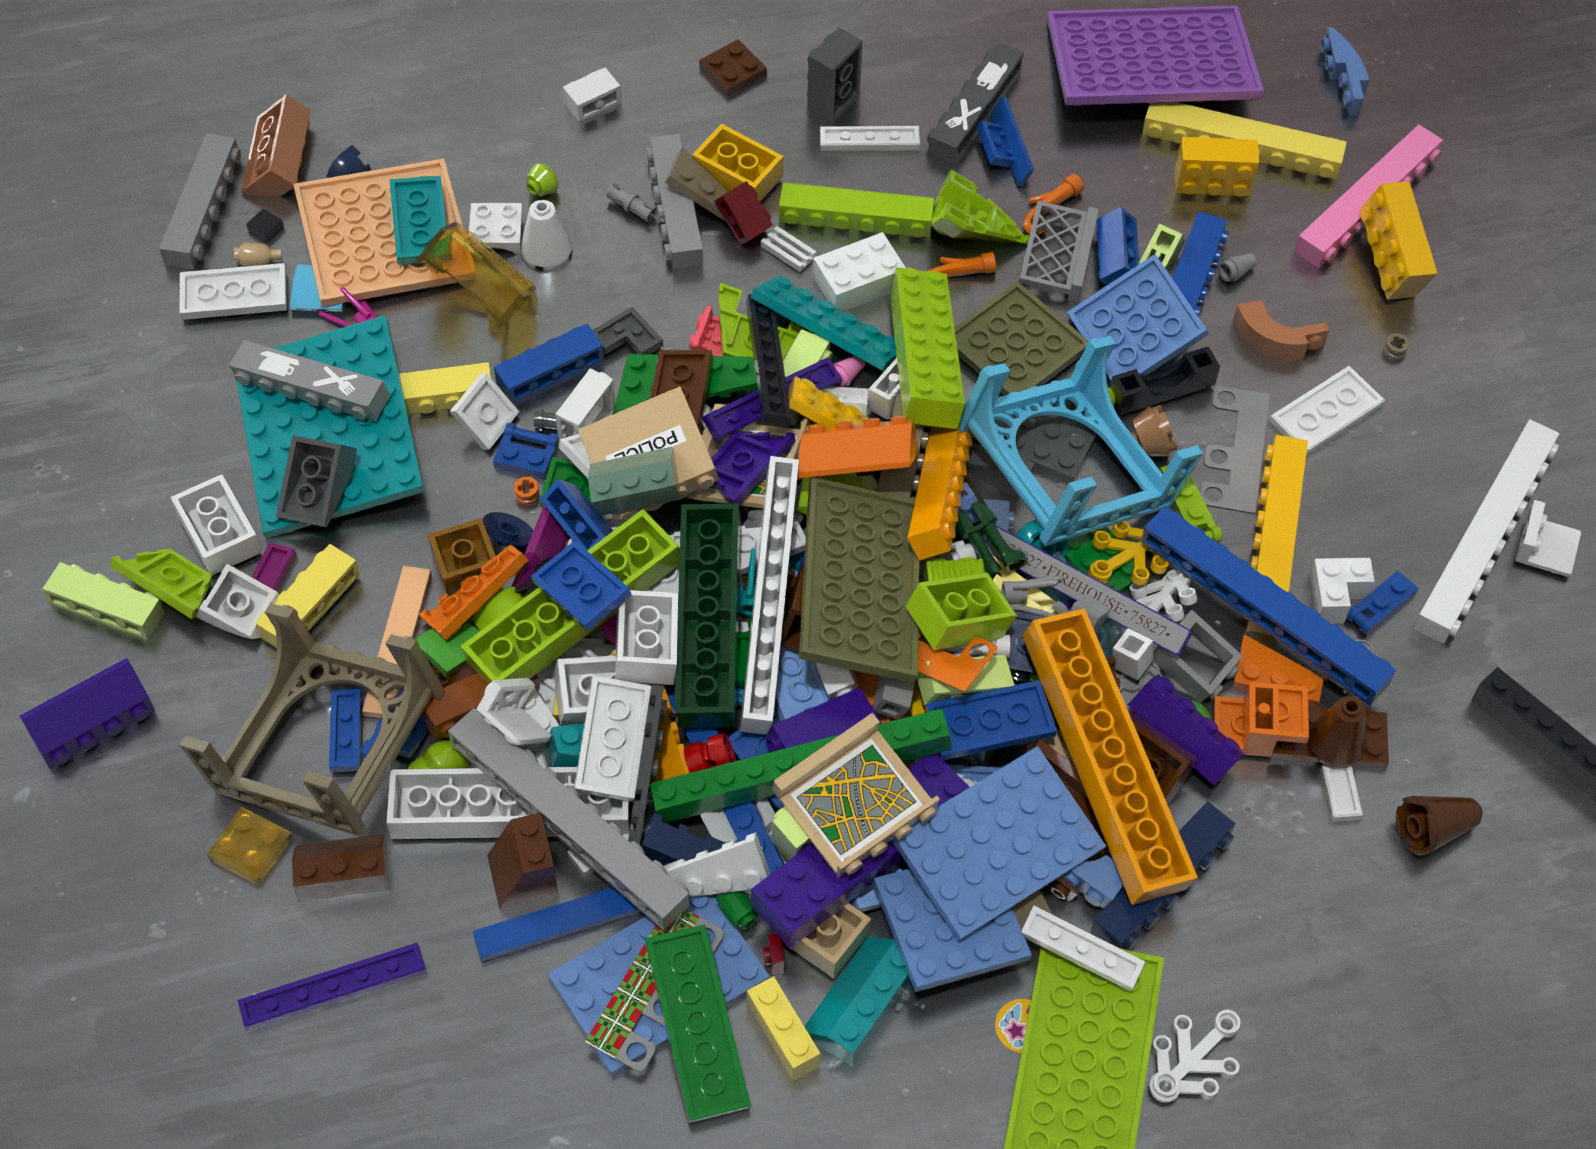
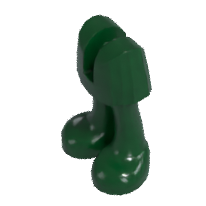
M977 500L971 504L976 519L978 518L981 523L975 527L972 524V519L966 514L964 509L958 511V522L956 524L961 538L970 541L979 559H983L985 573L988 572L992 580L996 574L1002 577L1004 572L988 549L982 537L984 534H986L996 549L1007 572L1016 571L1028 562V558L1023 551L1014 550L1005 542L995 525L998 520L997 517L982 501Z

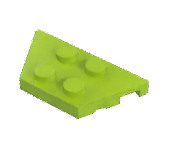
M171 548L155 552L136 553L135 559L123 561L120 556H114L110 562L111 568L191 619L195 618L212 581V574Z

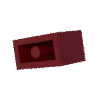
M747 181L714 200L740 245L773 226L769 212L762 207L757 199L756 190Z

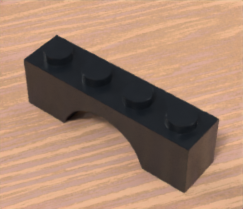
M1209 346L1185 353L1174 366L1159 374L1146 376L1141 375L1137 369L1112 376L1110 388L1115 395L1114 406L1118 414L1123 415L1214 386L1220 365Z

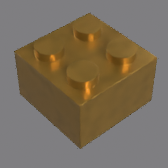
M482 518L428 534L431 553L445 592L449 596L461 589L460 583L467 577L481 574V567L496 556Z

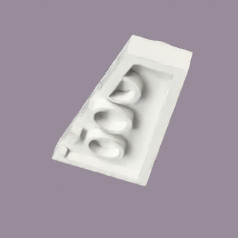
M756 832L747 835L746 840L735 843L730 841L722 844V848L709 853L706 850L697 853L696 857L691 860L685 861L681 859L664 865L667 875L674 881L679 879L686 885L689 890V897L751 890L771 874Z

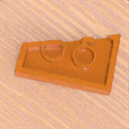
M1246 635L1243 636L1240 648L1242 657L1237 662L1239 669L1235 673L1233 688L1247 690L1249 681L1308 686V706H1318L1323 677Z

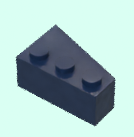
M654 813L642 847L646 857L651 861L657 860L664 866L681 859L685 861L691 860L696 857L697 853L706 850L709 853L721 849L722 844H725V842L706 835L703 839L687 833L688 826L679 824V827L675 828L661 822L663 816Z

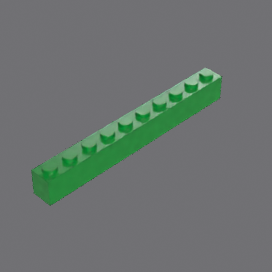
M943 708L879 724V733L902 762L952 750ZM839 735L650 783L655 810L657 814L663 816L661 822L667 823L775 795L772 791L774 780Z

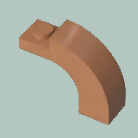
M1262 300L1238 304L1233 319L1238 333L1249 346L1266 356L1280 360L1304 359L1306 350H1315L1325 346L1329 333L1326 322L1298 328L1283 326L1269 316Z

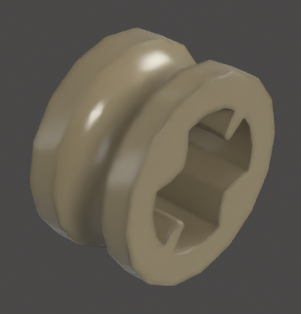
M1393 333L1387 337L1383 350L1388 357L1400 359L1406 355L1410 343L1404 335Z

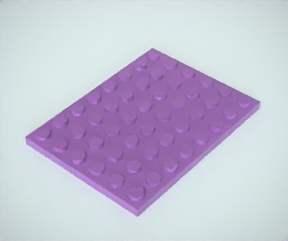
M1238 5L1048 11L1047 21L1066 105L1151 104L1155 102L1177 103L1181 101L1203 102L1263 99L1264 89Z

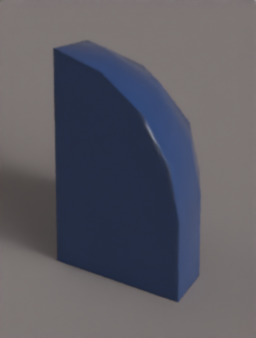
M351 145L333 161L326 178L372 170L369 164L364 165L358 158L361 154L360 151Z

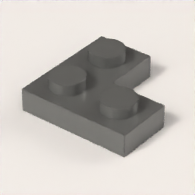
M633 307L593 329V332L603 345V353L605 355L626 342L637 354H651L663 347V339Z

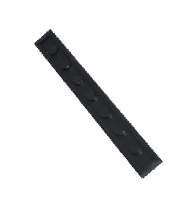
M748 294L746 307L762 423L789 428L792 419L776 314L774 310L750 298L751 294Z

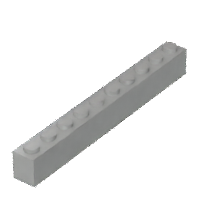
M475 708L448 730L451 745L527 812L530 814L541 812L544 826L663 931L690 906L689 890L679 879L674 881L666 874L667 871L657 860L651 861L646 857L644 850L635 841L630 843L624 838L622 831L616 824L612 822L608 824L602 819L601 813L592 804L586 805L580 800L577 791L569 785L565 787L552 769L549 767L543 768L530 750H522L519 746L509 743L505 739V735L497 727L489 725L484 720V716Z

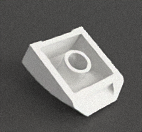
M226 564L212 591L201 604L196 617L241 637L249 639L261 638L256 623L269 604H275L279 594L277 591Z

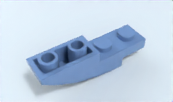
M1327 27L1325 37L1321 39V51L1325 52L1326 56L1325 69L1329 70L1331 80H1339V87L1343 88L1344 91L1343 104L1347 106L1349 116H1358L1369 83L1366 68L1352 45L1333 27Z

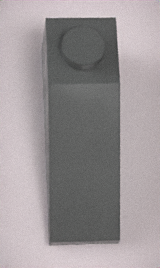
M972 443L969 449V461H967L966 465L967 472L1008 496L1019 500V495L982 445ZM1020 456L1033 475L1035 463Z

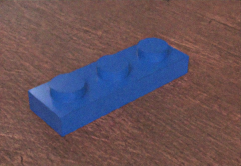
M361 689L331 690L330 773L358 771L360 768Z

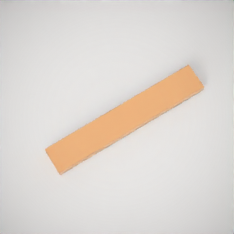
M403 566L378 657L397 664L385 644L389 636L393 634L401 637H415L420 619L418 614L422 612L432 575L430 569ZM378 684L377 687L383 688L385 685ZM394 689L389 692L386 699H393L395 696H398L400 689ZM368 690L362 710L363 716L382 718L381 704L378 698Z

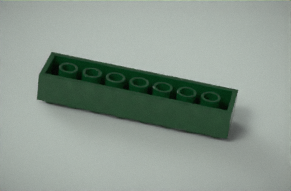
M739 504L681 505L677 666L674 707L678 728L736 727L741 527Z

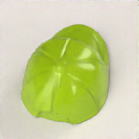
M444 740L429 746L422 756L408 766V769H466L470 767V761L451 745L450 740Z

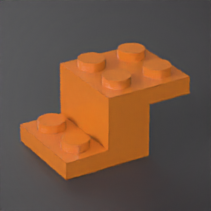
M1249 681L1244 698L1214 697L1213 721L1224 736L1237 742L1244 755L1271 757L1277 741L1307 743L1309 739L1308 686Z

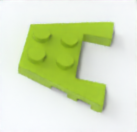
M720 283L717 293L722 356L753 357L748 316L736 312L743 290ZM790 320L788 329L778 327L783 360L801 329L809 331Z

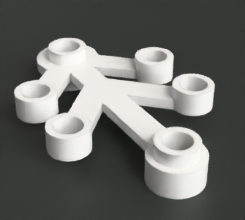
M1178 568L1170 570L1162 580L1140 586L1133 583L1130 585L1132 598L1138 599L1136 601L1156 612L1163 606L1167 617L1175 622L1182 620L1185 616L1182 605H1192L1197 602L1195 589L1189 588L1191 577ZM1161 590L1158 593L1147 596V594ZM1173 593H1179L1182 605L1174 602L1171 597Z
M1222 1010L1219 1012L1214 1021V1029L1191 1051L1190 1030L1192 1028V1020L1186 1015H1178L1174 1019L1172 1029L1177 1034L1179 1064L1170 1071L1169 1052L1172 1042L1165 1035L1155 1037L1152 1043V1051L1157 1057V1073L1152 1076L1149 1083L1151 1095L1163 1103L1174 1101L1179 1094H1200L1204 1099H1214L1219 1091V1084L1216 1080L1205 1078L1202 1082L1183 1081L1182 1079L1188 1073H1219L1226 1079L1236 1077L1240 1068L1236 1059L1232 1057H1227L1223 1060L1202 1059L1224 1037L1230 1038L1236 1035L1241 1024L1239 1016L1232 1010ZM1184 1022L1187 1024L1188 1028L1181 1029L1178 1027L1177 1023ZM1221 1023H1228L1231 1029H1223ZM1156 1043H1165L1167 1049H1159ZM1224 1065H1232L1235 1071H1226ZM1160 1084H1166V1085H1168L1169 1088H1170V1091H1168V1092H1163V1091L1159 1088V1085H1160ZM1211 1085L1214 1088V1092H1206L1203 1086Z

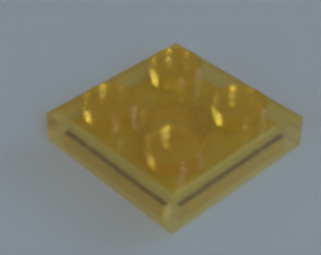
M241 807L209 850L207 856L209 860L259 885L293 837L291 832Z

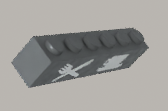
M998 41L992 50H987L982 64L975 67L970 81H965L960 95L953 98L948 112H943L938 126L930 130L927 137V142L929 143L928 154L955 165L978 132V124L981 120L986 121L995 105L1021 71L1024 52Z

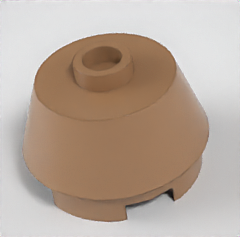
M1161 405L1153 408L1149 406L1131 420L1135 431L1131 434L1149 457H1166L1168 453L1178 450L1176 442H1173L1172 429L1165 412L1162 411Z

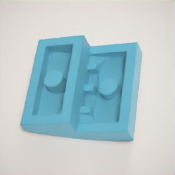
M297 264L291 291V311L344 313V303L321 306L312 265Z

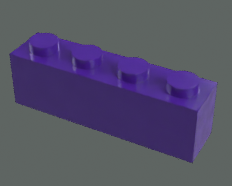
M1159 674L1150 679L1128 704L1143 720L1196 756L1199 760L1194 768L1212 785H1215L1244 755L1237 742L1224 736L1212 719L1204 717L1196 710V705L1189 698L1182 697L1175 690L1173 683Z

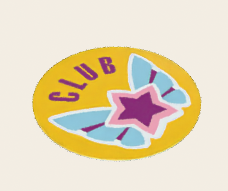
M1015 999L1008 1002L1000 1009L995 1021L996 1034L1002 1044L1011 1051L1020 1054L1031 999Z

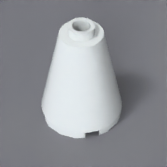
M539 200L534 202L529 208L521 242V254L524 261L531 267L535 268L536 265L543 267L544 270L558 268L568 261L569 255L572 252V243L554 205L549 201Z

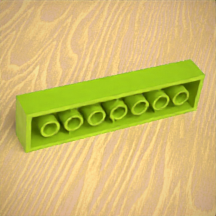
M896 267L890 289V301L903 415H906L907 419H915V424L958 429L965 400L947 274L938 271L929 272L913 268Z
M644 509L587 550L629 587L630 590L646 591L679 565L680 559L679 545ZM538 587L462 644L461 648L468 664L487 685L493 680L530 679L616 614L618 607L587 632Z

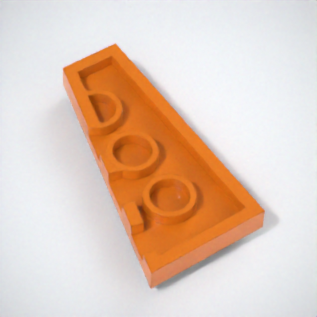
M510 545L481 567V574L469 576L460 583V590L452 596L446 593L437 600L440 605L430 612L425 609L418 615L447 640L460 630L461 625L477 614L481 610L482 605L492 595L499 593L502 586L512 576L517 575L529 560L519 550Z

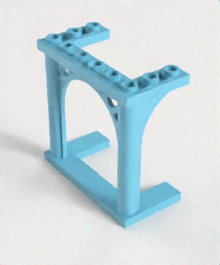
M1111 336L1099 339L1094 338L1086 344L1085 351L1076 363V368L1071 378L1061 381L1056 380L1039 387L1033 386L1030 389L1012 392L1005 396L998 397L1010 373L1007 365L1003 363L983 368L962 412L958 426L961 432L971 430L1044 529L1039 538L1045 546L1160 511L1164 506L1171 507L1203 455L1198 445L1176 451L1162 474L1125 427L1115 412L1107 388L1106 363L1116 345ZM1074 402L1076 410L1071 411L1067 409L1065 404ZM1041 415H1057L1076 420L1092 429L1107 443L1143 491L1084 509L1097 487L1093 478L1088 477L1069 483L1056 506L1022 461L1016 447L1017 429L1028 419ZM1003 421L1010 426V428H1002L998 426L996 423Z

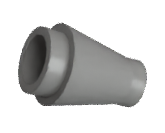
M1252 253L1226 257L1218 265L1219 275L1224 281L1235 282L1257 265V259Z

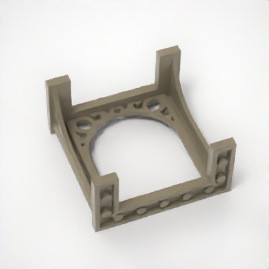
M270 603L265 610V614L276 630L277 652L271 679L258 704L223 759H221L210 742L185 735L180 743V747L217 794L361 836L366 827L361 816L430 698L440 700L445 690L438 680V676L431 668L429 660L420 649L419 643L410 636L401 637L391 634L386 641V646L397 664H394L381 657L371 658L364 656L358 651L353 650L349 652L341 650L332 644L327 646L318 644L309 634V629L302 623L298 612L293 607ZM314 667L324 669L321 678L316 680L311 678V671ZM331 671H332V672H336V673H338V674H337V675H331ZM304 679L306 684L302 687H299L303 684L302 680ZM351 683L368 689L378 698L382 708V725L379 735L345 793H343L334 778L311 771L307 772L302 781L314 798L244 778L281 717L294 702L305 694L330 684ZM378 684L385 685L383 688L377 687ZM392 690H403V693L397 698L386 699L387 694ZM396 707L395 712L391 713L390 709Z

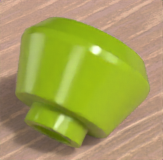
M534 164L526 177V187L532 195L542 197L553 194L558 190V178L554 171L546 164Z

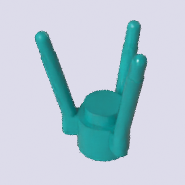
M752 548L750 553L748 582L745 591L742 575L739 576V611L743 615L752 617L755 587H753L756 565L755 548Z

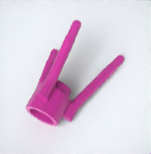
M345 287L340 288V291L359 310L354 317L356 323L379 317L364 299L356 300ZM323 311L318 313L321 317L343 327L353 325Z

